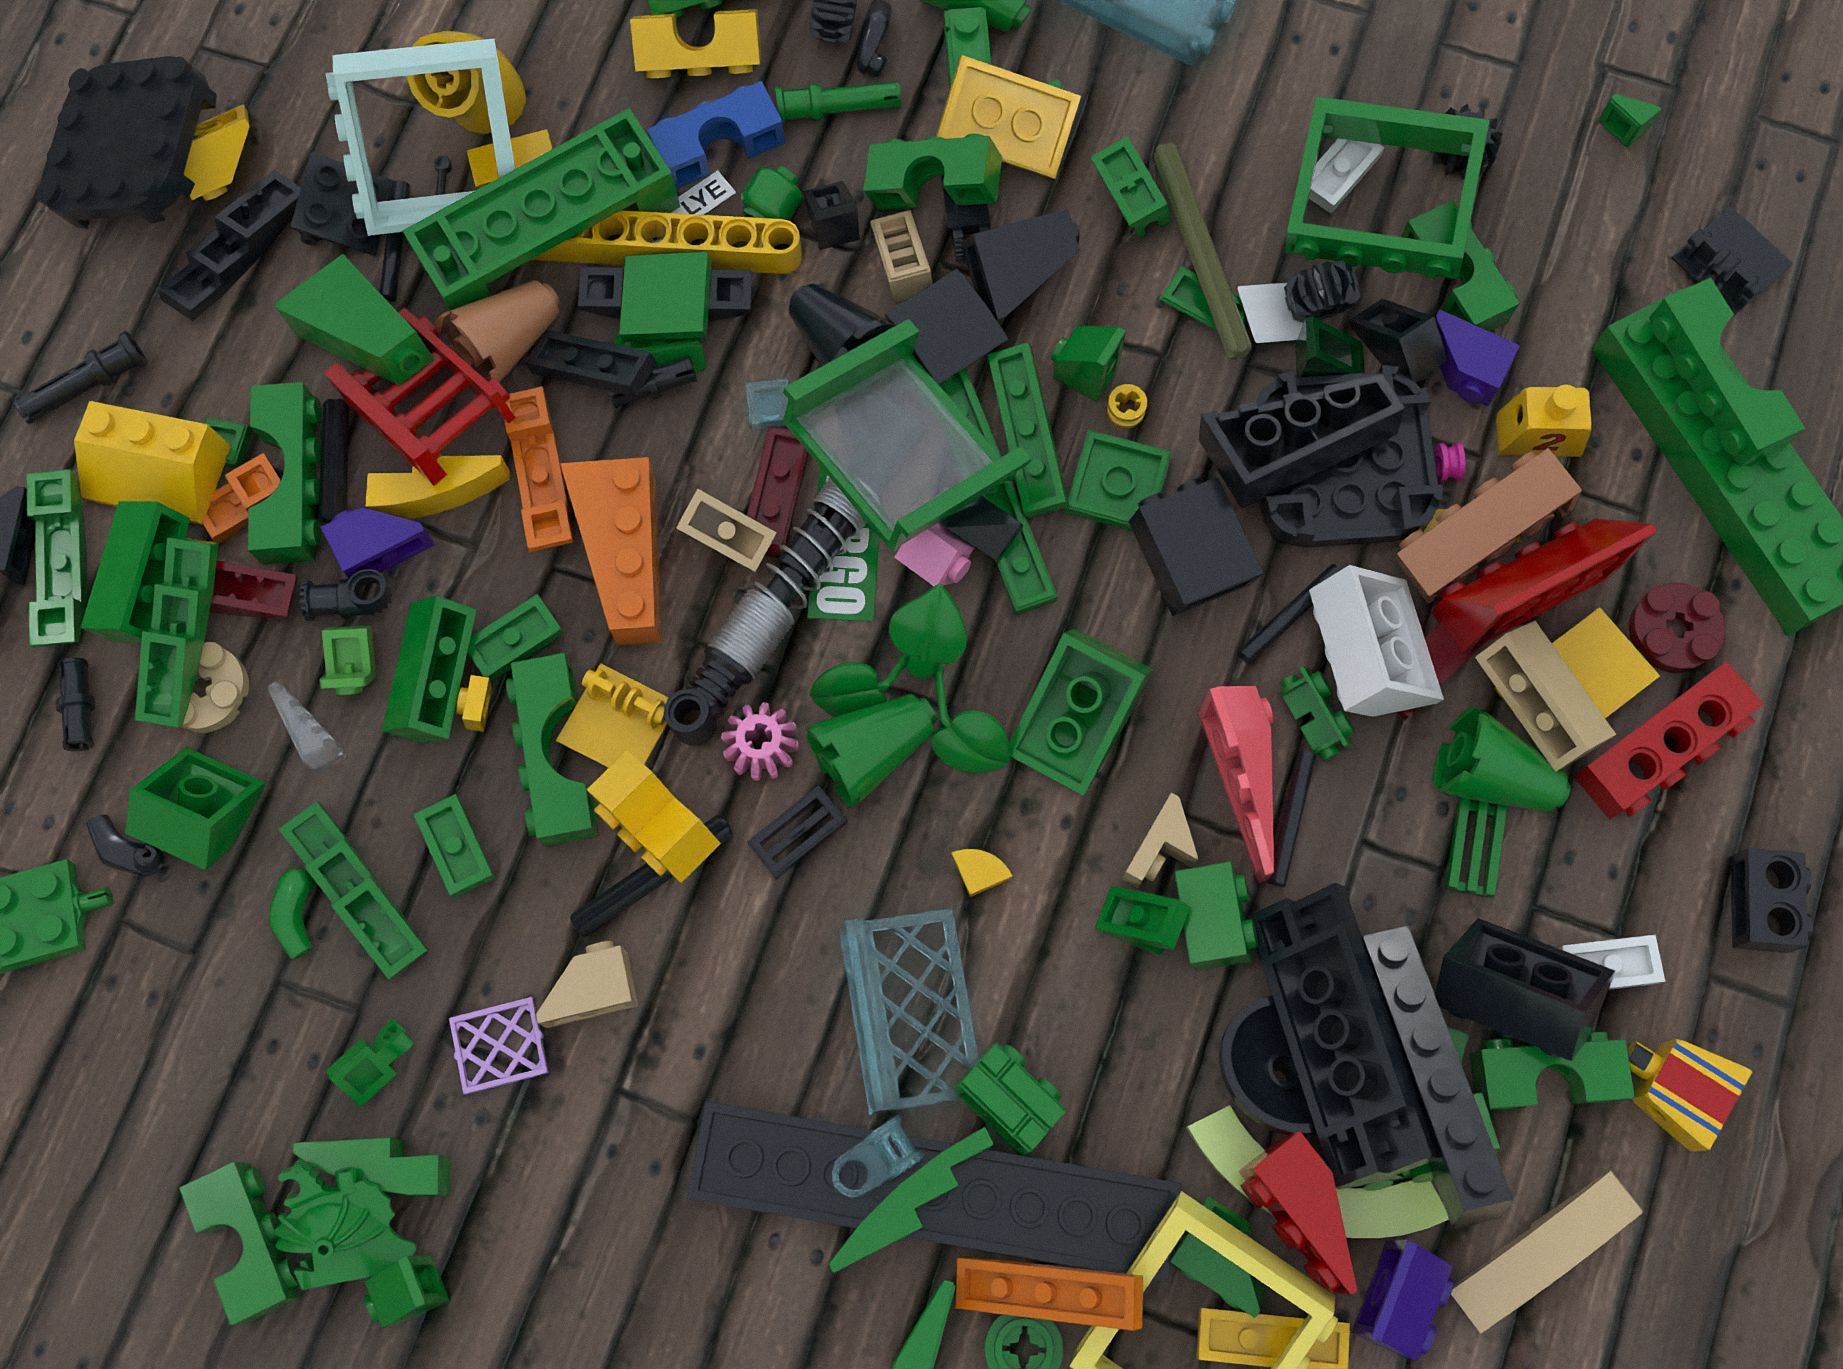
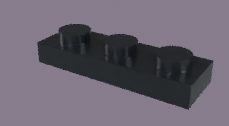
M546 330L525 364L532 374L637 397L655 367L656 361L649 351Z

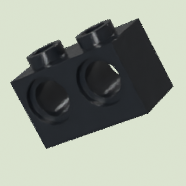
M1747 848L1731 856L1732 948L1790 953L1808 947V941L1813 932L1812 917L1807 913V894L1811 888L1812 878L1810 869L1806 867L1805 853ZM1767 868L1774 871L1778 876V888L1772 886L1767 880ZM1768 914L1778 920L1780 924L1779 935L1769 928L1767 923Z

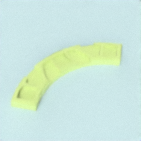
M1229 1105L1187 1126L1186 1129L1213 1169L1250 1201L1240 1186L1245 1182V1179L1238 1171L1261 1154L1264 1149L1244 1128ZM1410 1179L1406 1182L1375 1191H1367L1364 1188L1336 1189L1346 1238L1401 1236L1428 1229L1449 1220L1445 1207L1431 1181L1414 1183ZM1264 1206L1261 1207L1262 1210L1271 1214L1267 1208H1265Z

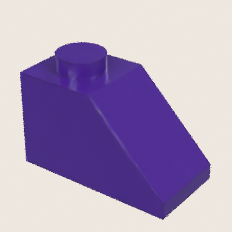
M1439 309L1435 321L1448 361L1439 368L1447 387L1457 392L1461 398L1468 402L1482 403L1489 406L1500 389L1520 345Z
M364 507L340 512L332 518L330 523L321 527L342 571L348 578L364 569H374L381 573L435 545L421 523Z

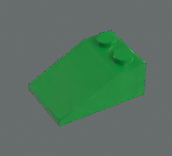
M1076 628L1063 633L1008 745L1009 756L1085 796L1134 711L1154 669Z

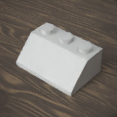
M1349 565L1309 590L1314 605L1313 614L1320 626L1325 643V655L1331 664L1337 685V696L1343 705L1344 711L1375 717L1437 704L1444 700L1406 580Z

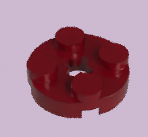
M1667 583L1656 586L1638 602L1631 612L1629 619L1631 642L1637 650L1639 648L1642 650L1643 654L1649 658L1648 663L1655 668L1669 673L1690 672L1714 658L1723 644L1725 623L1723 615L1719 610V600L1711 592L1701 591L1699 588L1689 584ZM1677 618L1685 624L1687 631L1682 634L1681 638L1675 637V631L1667 628L1666 623L1672 622Z

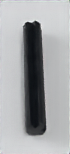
M716 815L704 823L721 844L733 834L732 829L721 815ZM646 863L572 913L570 916L571 923L580 935L588 936L673 876L666 871L660 877Z

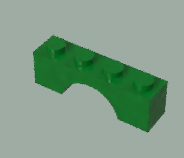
M1709 278L1664 298L1649 319L1656 338L1666 345L1675 360L1678 374L1688 381L1696 394L1700 410L1711 419L1721 435L1724 449L1728 454L1734 456L1738 465L1742 467L1788 446L1806 428L1782 390H1760L1748 386L1738 380L1726 367L1721 356L1720 338L1725 325L1734 316V313L1712 278Z
M303 382L251 386L250 427L265 444L281 449L285 462L284 473L276 490L267 499L249 508L248 551L262 565L315 561V546L321 543V528L319 521L315 519L316 504H319L320 482L316 478V464L321 463V444L316 437V423H321L322 408L318 397H314Z
M565 653L511 663L513 678L506 679V688L510 704L517 705L519 721H514L512 728L517 748H523L525 764L519 765V776L523 791H530L532 808L525 810L530 836L536 835V838L545 847L599 837L597 817L594 811V798L587 791L588 786L585 783L569 780L558 774L553 768L550 758V744L555 729L574 710L578 703L573 665Z

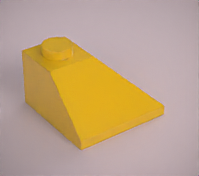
M244 104L197 124L184 170V175L195 183L190 194L192 200L201 196L205 201L214 199L227 192L226 185L232 183L250 127L248 112Z

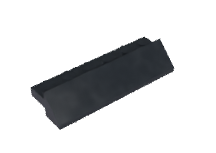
M1333 883L1297 901L1285 898L1247 916L1248 920L1253 919L1258 941L1257 949L1327 1166L1333 1173L1336 1189L1404 1177L1402 1172L1439 1159L1438 1151L1345 887L1341 884Z

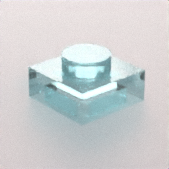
M788 378L744 383L751 430L768 428L769 426H786L783 423L788 398L783 393L784 387L789 385Z

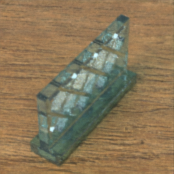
M952 908L864 921V918L845 921L839 930L869 1115L961 1100L951 1090V1086L939 1078L952 1057L969 1068L979 1056ZM943 921L946 941L939 951L935 953L916 939L915 936L923 924ZM916 925L910 934L901 928ZM890 929L905 940L892 960L875 949L872 931ZM909 944L932 960L918 980L896 964ZM946 949L948 950L950 963L941 957ZM877 960L886 966L881 975L879 974ZM936 963L952 974L954 987L945 1000L923 984ZM890 971H893L913 986L899 1007L883 996L881 983ZM917 990L940 1006L927 1026H924L904 1011ZM955 995L958 1009L950 1004ZM885 1007L894 1013L889 1022H887ZM944 1010L957 1018L961 1023L962 1034L953 1046L931 1031ZM898 1017L921 1033L907 1054L892 1044L889 1030ZM925 1037L948 1052L934 1074L911 1058ZM963 1041H964L966 1056H965L964 1054H962L961 1052L958 1051V1049H959V1047L961 1046V1044L963 1043ZM893 1054L902 1060L896 1069ZM908 1064L929 1081L919 1096L900 1099L897 1077ZM934 1084L943 1090V1092L928 1094Z

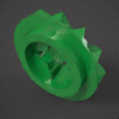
M1002 1314L990 1326L984 1345L985 1358L989 1369H1021V1363H1018V1355L1010 1353L1009 1350H1002V1345L1010 1346V1343H1017L1020 1334H1022V1326H1027L1026 1334L1029 1335L1030 1343L1040 1348H1045V1352L1029 1355L1028 1363H1025V1369L1060 1368L1063 1359V1341L1053 1321Z

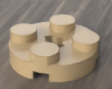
M215 642L204 643L195 680L196 682L200 678H203L205 681L211 679L212 684L206 687L207 695L200 698L195 692L192 693L184 723L181 727L192 732H213L230 724L240 713L238 707L241 705L243 697L247 698L249 677L244 665L232 653Z

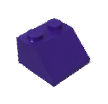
M1386 1240L1351 1333L1407 1359L1418 1361L1420 1353L1427 1354L1434 1341L1436 1326L1431 1323L1437 1307H1444L1451 1295L1454 1280L1449 1278L1453 1266L1409 1240Z

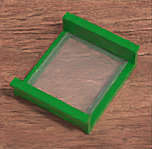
M910 319L787 385L783 390V393L788 398L783 423L893 553L902 544L1005 481H1013L1017 471L1030 464L1032 460L1021 446L1001 457L916 360L912 353L920 331Z

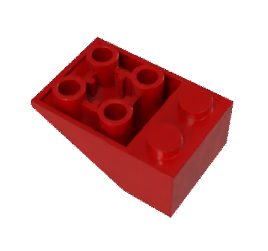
M1300 1131L1284 1135L1238 1171L1245 1179V1182L1240 1186L1258 1209L1264 1206L1276 1219L1272 1228L1280 1240L1290 1250L1296 1247L1307 1259L1308 1263L1303 1268L1313 1281L1333 1293L1352 1295L1357 1291L1333 1173Z

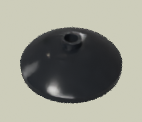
M1273 996L1259 998L1244 1006L1225 1029L1219 1052V1063L1223 1081L1240 1109L1261 1126L1285 1135L1300 1131L1303 1136L1315 1135L1317 1132ZM1274 1071L1282 1072L1286 1076L1287 1082L1278 1080Z

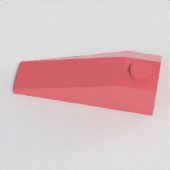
M1218 686L1209 689L1198 714L1257 882L1260 883L1267 881L1274 873L1272 743L1270 726L1274 722L1273 713L1267 698H1260L1256 686Z

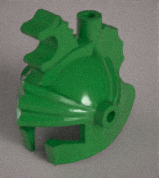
M303 1159L297 1160L291 1167L284 1168L278 1176V1180L281 1182L293 1179L300 1185V1191L288 1194L284 1201L285 1206L289 1207L291 1211L289 1213H282L278 1217L281 1225L275 1228V1235L279 1237V1241L275 1246L277 1250L290 1253H312L311 1256L301 1258L299 1260L301 1267L294 1270L302 1290L372 1277L397 1260L406 1256H412L416 1251L417 1246L414 1242L404 1239L390 1226V1220L395 1215V1211L390 1204L391 1197L381 1190L379 1183L369 1182L364 1177L357 1179L355 1167H346L335 1171L337 1186H327L325 1180L319 1178V1172H315L313 1166L307 1165Z

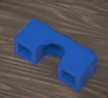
M762 81L751 86H741L725 97L713 102H703L689 112L675 118H665L655 126L647 129L649 139L672 172L676 190L710 176L705 150L714 141L729 139L737 142L742 147L747 159L785 144L782 119Z

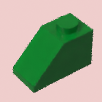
M1076 326L1069 339L1062 337L1052 353L1051 360L1055 362L1053 379L1098 403L1119 369L1126 331L1120 327Z
M432 1255L406 1256L365 1281L369 1292L364 1296L367 1311L375 1323L380 1322L382 1329L398 1326L449 1301Z

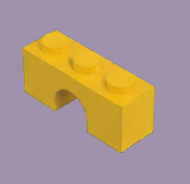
M758 9L716 11L714 14L715 34L713 40L702 47L688 45L681 39L677 31L675 14L632 17L630 25L635 72L646 71L647 78L671 77V70L687 69L688 76L712 74V67L728 66V72L731 74L753 72V65H760L762 61Z

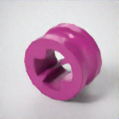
M1461 442L1453 443L1450 448H1447L1444 443L1436 444L1434 459L1438 483L1446 482L1449 477L1454 482L1462 481L1465 475L1466 459Z

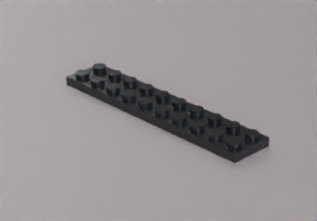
M705 1101L687 1199L857 1228L902 1182L938 1154L955 1144ZM986 1150L951 1168L959 1186L916 1208V1213L923 1228L906 1237L1079 1268L1126 1274L1179 1195L1181 1183ZM1172 1251L1152 1279L1153 1281L1168 1283Z

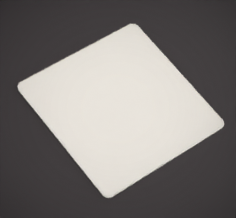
M1287 283L1237 287L1256 343L1298 339L1303 323L1294 320L1291 311L1288 310L1284 290Z

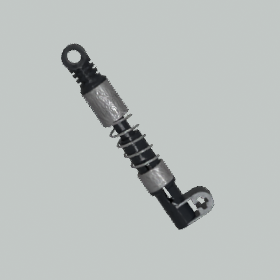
M864 387L836 403L835 413L843 436L849 442L859 447L846 466L876 502L880 504L883 499L882 490L922 436L925 428L912 413L871 389ZM864 414H867L868 422L871 426H873V429L870 432L868 430ZM830 478L826 481V485H823L821 491L818 492L816 498L813 499L814 510L806 509L809 517L801 528L793 527L796 535L788 546L779 545L780 550L783 552L777 559L780 569L773 564H766L767 568L775 574L767 587L758 582H753V586L759 591L754 589L747 590L739 604H736L737 608L731 611L732 615H729L726 622H723L724 625L721 626V629H718L719 633H716L713 640H710L711 643L704 650L705 660L702 665L705 669L698 668L696 675L699 678L692 677L689 683L692 688L685 686L684 689L675 692L668 698L664 706V717L673 733L682 743L690 746L701 745L708 742L714 736L717 729V720L722 714L720 707L726 708L729 704L726 697L733 699L735 696L733 689L739 690L742 685L750 684L755 679V675H758V672L761 671L760 668H763V664H766L773 650H776V646H779L781 639H784L791 625H794V619L788 608L803 609L807 607V600L802 589L809 591L820 589L819 578L822 573L833 571L832 559L836 554L846 553L847 546L845 541L849 536L859 535L860 530L867 523ZM798 594L803 600V605L801 606L792 604ZM692 710L700 711V716L694 723L690 725L681 724L684 715Z

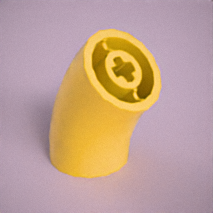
M442 31L420 37L412 47L484 39L469 33ZM496 48L509 127L514 124L523 112L526 103L525 88L511 62L503 52ZM481 68L406 76L412 94L422 107L438 116L454 117L456 122L468 131L481 134L492 133Z

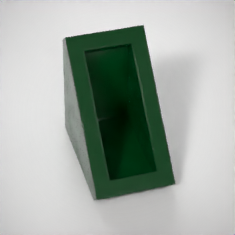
M1313 316L1305 319L1295 344L1297 377L1365 373L1361 341Z

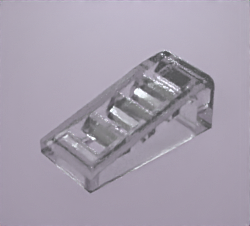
M277 681L268 685V691L305 765L319 774L349 757L344 748L289 690Z

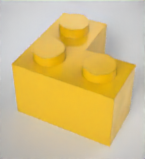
M628 750L587 789L600 803L594 809L598 816L613 830L620 825L622 828L616 835L635 853L643 848L646 852L641 858L660 877L668 871L676 880L682 883L721 844L703 822L678 801L656 775Z

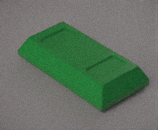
M1180 266L1160 297V301L1218 332L1197 274ZM1232 293L1244 325L1247 317L1241 299Z

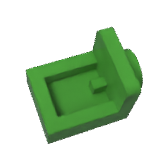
M371 625L327 627L322 630L326 675L320 678V688H335V694L337 695L363 692V686L376 679Z

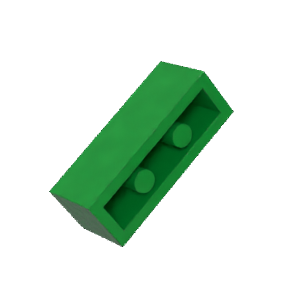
M119 501L80 628L115 643L141 644L142 631L151 629L155 584L164 581L167 537H185L190 518L157 501Z
M440 596L411 602L382 732L422 744L449 739L477 609Z

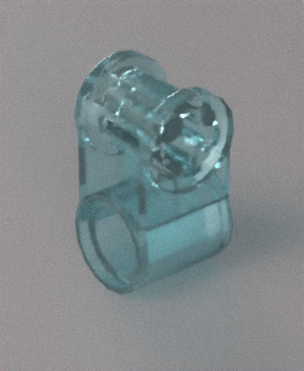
M900 1115L895 1116L875 1129L862 1142L835 1161L832 1168V1182L835 1190L841 1196L847 1199H860L888 1180L892 1181L926 1157L923 1150L917 1151L902 1129L901 1124L903 1120ZM887 1139L892 1140L902 1157H898ZM850 1162L862 1164L868 1173L867 1182L863 1187L856 1190L846 1188L839 1179L841 1169Z

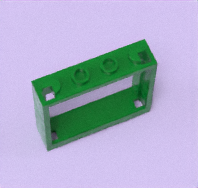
M1316 97L1287 229L1285 254L1305 256V260H1315L1317 258L1331 261L1341 260L1351 264L1352 267L1359 265L1381 268L1388 273H1402L1405 271L1424 274L1426 277L1434 280L1436 276L1458 279L1464 257L1490 120ZM1322 136L1469 156L1452 245L1304 223Z

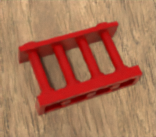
M403 308L398 313L417 332L435 360L400 386L394 383L382 394L378 391L373 396L370 394L374 391L371 386L382 377L366 369L360 373L355 370L350 375L336 362L324 374L342 398L424 478L435 486L447 476L437 461L442 456L440 451L491 408L508 423H511L515 416L506 404L510 399L509 394L495 378H491L487 382L439 339L437 329L425 316L417 319L406 308ZM444 366L454 374L407 414L399 413L396 417L392 415L396 412L394 407ZM469 387L478 395L429 437L426 435L421 436L419 439L416 437L419 433L417 428L464 389Z

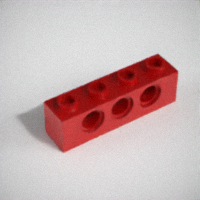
M1726 661L1573 777L1608 819L1613 818L1622 811L1630 817L1652 801L1646 793L1655 786L1659 785L1665 791L1683 778L1686 773L1681 767L1692 758L1699 765L1721 748L1716 742L1717 739L1725 733H1728L1733 739L1754 724L1755 720L1750 714L1761 707L1763 702ZM1698 710L1705 711L1711 717L1712 727L1707 726L1700 720ZM1664 735L1675 740L1678 746V753L1670 751L1665 746ZM1629 761L1637 763L1642 768L1644 773L1643 780L1632 775L1628 766Z

